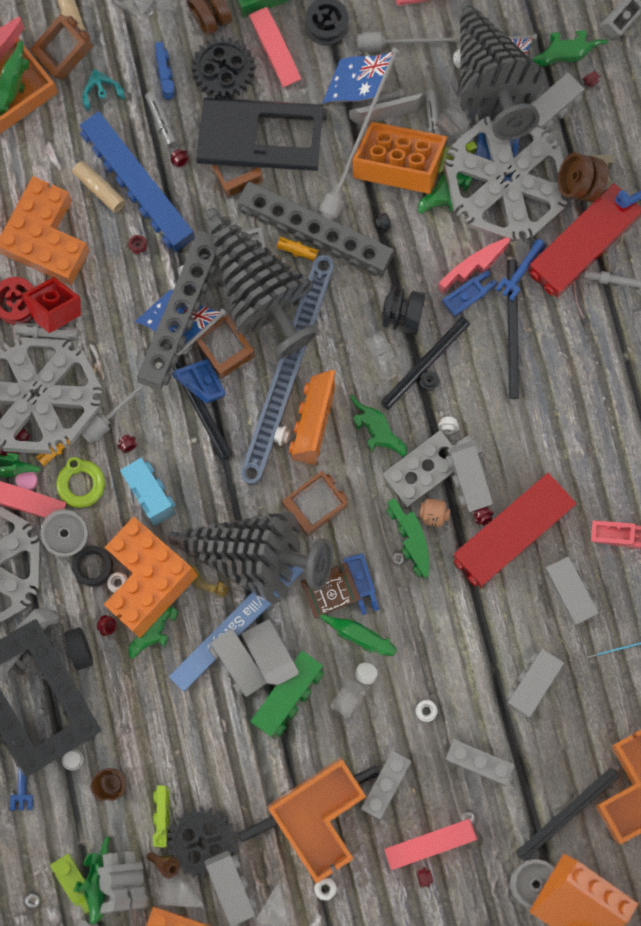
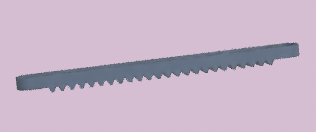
M326 255L318 256L312 265L308 279L314 285L311 291L300 301L292 323L297 331L304 327L315 325L334 269L333 260ZM320 262H327L329 269L321 271L318 269V264ZM308 344L292 355L279 360L241 469L242 480L248 485L259 483L263 476L274 445L276 430L281 425ZM248 469H255L257 471L256 478L248 479L245 475Z

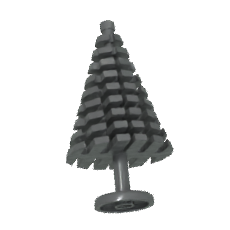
M464 1L460 5L462 11L460 15V80H462L460 107L464 112L466 105H468L466 114L471 119H475L477 113L479 121L483 118L485 121L487 117H491V121L494 120L492 130L495 137L501 140L518 139L532 131L539 123L540 115L538 110L530 103L543 88L545 79L543 69L517 47L508 36L505 37L502 31L499 33L498 27H494L495 24L483 16L479 9L475 7L473 9L470 1Z
M216 208L209 209L206 212V216L212 222L209 227L210 233L212 235L216 234L213 237V244L215 247H218L216 249V256L221 260L219 262L220 271L222 272L225 269L222 279L226 285L227 297H230L229 303L233 310V321H237L235 325L236 333L238 335L240 333L242 335L248 334L251 329L256 331L262 325L266 326L275 319L287 337L275 350L277 358H285L302 349L316 338L320 330L315 325H310L297 331L286 315V312H288L293 304L296 306L304 299L314 284L308 278L307 280L303 278V275L298 271L291 270V266L288 263H282L283 259L274 254L271 257L272 251L266 247L263 249L262 244L258 240L252 239L245 231L241 232L242 228L237 224L230 225L232 220L226 216L221 218Z
M289 511L268 514L271 520L267 516L245 518L242 521L233 520L229 523H219L220 527L212 524L209 527H196L194 530L191 528L185 529L181 534L179 532H171L168 537L170 544H179L180 550L189 553L205 565H210L212 569L220 572L237 584L240 583L247 590L250 591L251 589L252 593L273 604L280 602L274 595V592L285 597L289 591V588L279 579L280 576L284 581L291 582L293 571L289 567L306 568V579L309 587L320 591L328 581L333 562L332 545L327 539L317 540L313 544L308 556L292 553L288 549L289 547L293 552L300 553V540L291 532L293 530L300 533L299 523L294 513Z

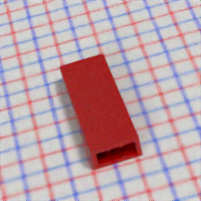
M615 183L530 264L528 269L529 276L535 282L539 281L549 295H554L558 298L641 217V207L636 202L625 209L616 203L615 198L622 189Z
M547 473L453 554V563L460 571L464 570L469 575L467 579L474 587L478 586L481 589L570 512L577 503Z

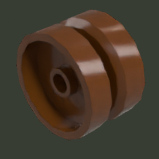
M186 0L194 20L207 36L218 31L217 24L225 27L233 21L230 10L224 0Z
M572 153L567 156L561 164L558 173V187L561 194L568 198L593 202L600 198L608 182V168L605 161L598 157L580 153Z

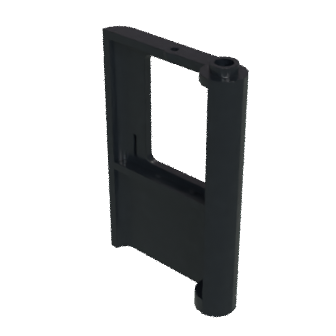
M204 97L196 162L197 164L318 171L323 121H327V109H324L323 104ZM258 117L314 120L311 147L256 144Z

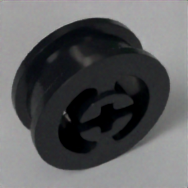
M316 0L312 2L305 14V30L308 37L315 43L324 46L340 42L348 31V11L338 0Z

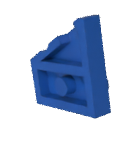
M208 359L174 370L172 376L206 404L223 398L226 395Z

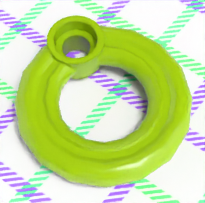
M78 457L68 459L66 465L59 472L56 481L57 493L61 500L75 508H85L95 504L103 495L106 486L105 476L100 467L91 461L81 460ZM73 462H78V465L75 468H72L71 464ZM85 472L93 479V487L88 494L77 496L69 489V479L73 474L77 475Z

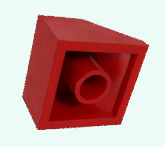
M55 277L22 294V298L35 322L48 333L81 316L80 296Z

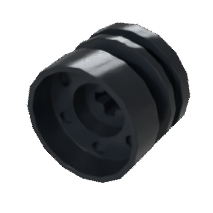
M391 286L383 306L382 328L388 329L390 320H393V330H396L399 322L404 323L403 331L405 333L417 335L426 293L412 290L409 299L405 298L404 288H401L399 297L395 296L397 287Z

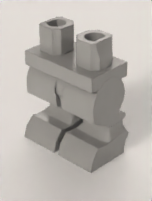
M135 851L120 853V865L118 853L103 855L104 867L98 868V875H100L99 886L103 893L110 896V900L102 904L101 914L148 907L149 898L145 894L146 887L142 886L144 880L143 872L141 871L143 869V862L136 863Z

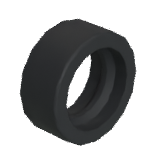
M95 545L86 546L74 555L72 571L77 580L83 585L98 587L108 581L113 572V561L103 548ZM87 555H99L105 562L104 572L97 578L85 577L80 570L81 561Z
M78 627L64 633L65 641L75 669L78 671L93 666L90 648L82 628Z

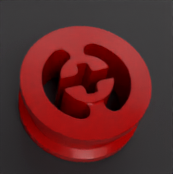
M9 277L0 282V318L11 325H15L16 322L28 323L33 319L20 291L24 290L27 292L34 287L24 278ZM4 297L7 300L5 302L11 309V312H7L3 309Z

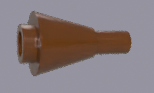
M153 852L147 854V859L154 863L164 878H173L178 873L180 867L178 859L158 856Z

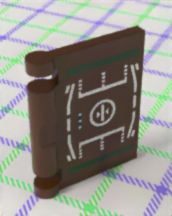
M347 562L342 564L345 570L344 573H341L339 566L331 568L328 581L320 591L308 587L305 579L300 581L314 618L361 600Z

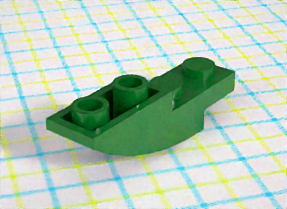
M393 498L387 502L388 509H386V512L391 520L395 519L398 523L397 530L403 538H407V540L402 542L403 548L401 552L407 560L411 559L414 564L412 569L418 578L422 577L425 581L429 576V553L423 530L414 512L412 511L405 515L396 499Z

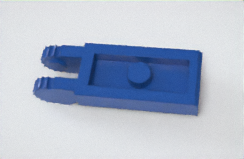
M156 42L155 57L162 96L165 100H171L174 97V82L170 80L172 79L171 67H167L166 61H169L168 49H164L163 42Z
M488 270L476 278L473 277L442 300L443 305L454 318L498 285L496 280L491 281L485 287L480 284L491 274Z
M361 553L344 558L343 562L348 563L361 600L357 601L361 614H366L367 610L362 598L370 596L374 611H378L379 607L375 597L376 592L364 554Z

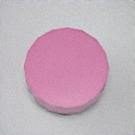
M34 472L22 473L16 477L18 487L32 491L37 486L38 479Z

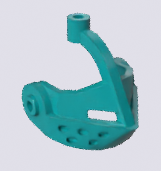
M96 69L92 71L82 94V102L87 111L91 107L88 95L95 85H98L99 97L101 99L106 98L107 94L103 90L101 83L112 85L116 89L118 97H121L122 100L125 99V93L123 88L121 89L120 84Z

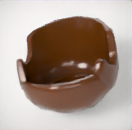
M106 768L93 776L90 786L92 794L99 801H115L125 793L127 784L124 775L119 770Z

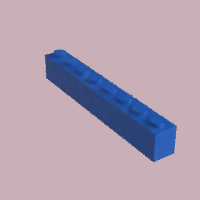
M98 111L81 123L80 128L82 132L80 135L86 143H91L93 146L91 149L96 157H101L105 161L103 165L109 173L113 172L116 175L115 180L121 188H126L128 191L126 194L132 203L137 202L140 206L138 210L144 218L148 217L151 220L150 225L156 233L160 232L164 237L162 241L167 248L172 247L177 252L194 240L193 230L102 114Z

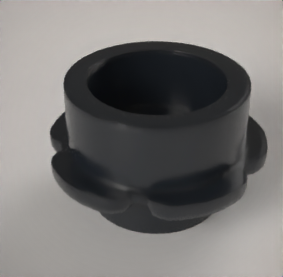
M378 213L379 217L375 219L378 229H383L386 232L387 229L392 228L387 213Z
M424 372L420 376L421 380L419 383L423 389L433 391L439 386L440 379L435 372Z

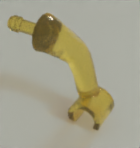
M191 566L198 574L197 578L193 581L197 588L212 592L221 597L226 596L229 589L228 586L222 582H218L217 586L206 583L201 578L197 568Z

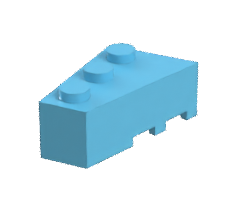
M141 457L120 470L154 527L175 514L173 508L176 505L170 495L168 497L165 496L163 492L165 487L159 478L155 480L152 473L155 471L149 461L144 462Z

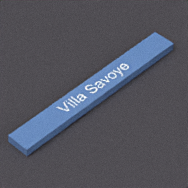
M289 567L293 571L291 582L284 581L280 576L279 579L289 587L304 572L301 567ZM274 592V595L278 598L280 595ZM251 593L169 678L185 692L216 661L209 651L212 647L210 643L230 629H233L239 638L241 633L272 603Z

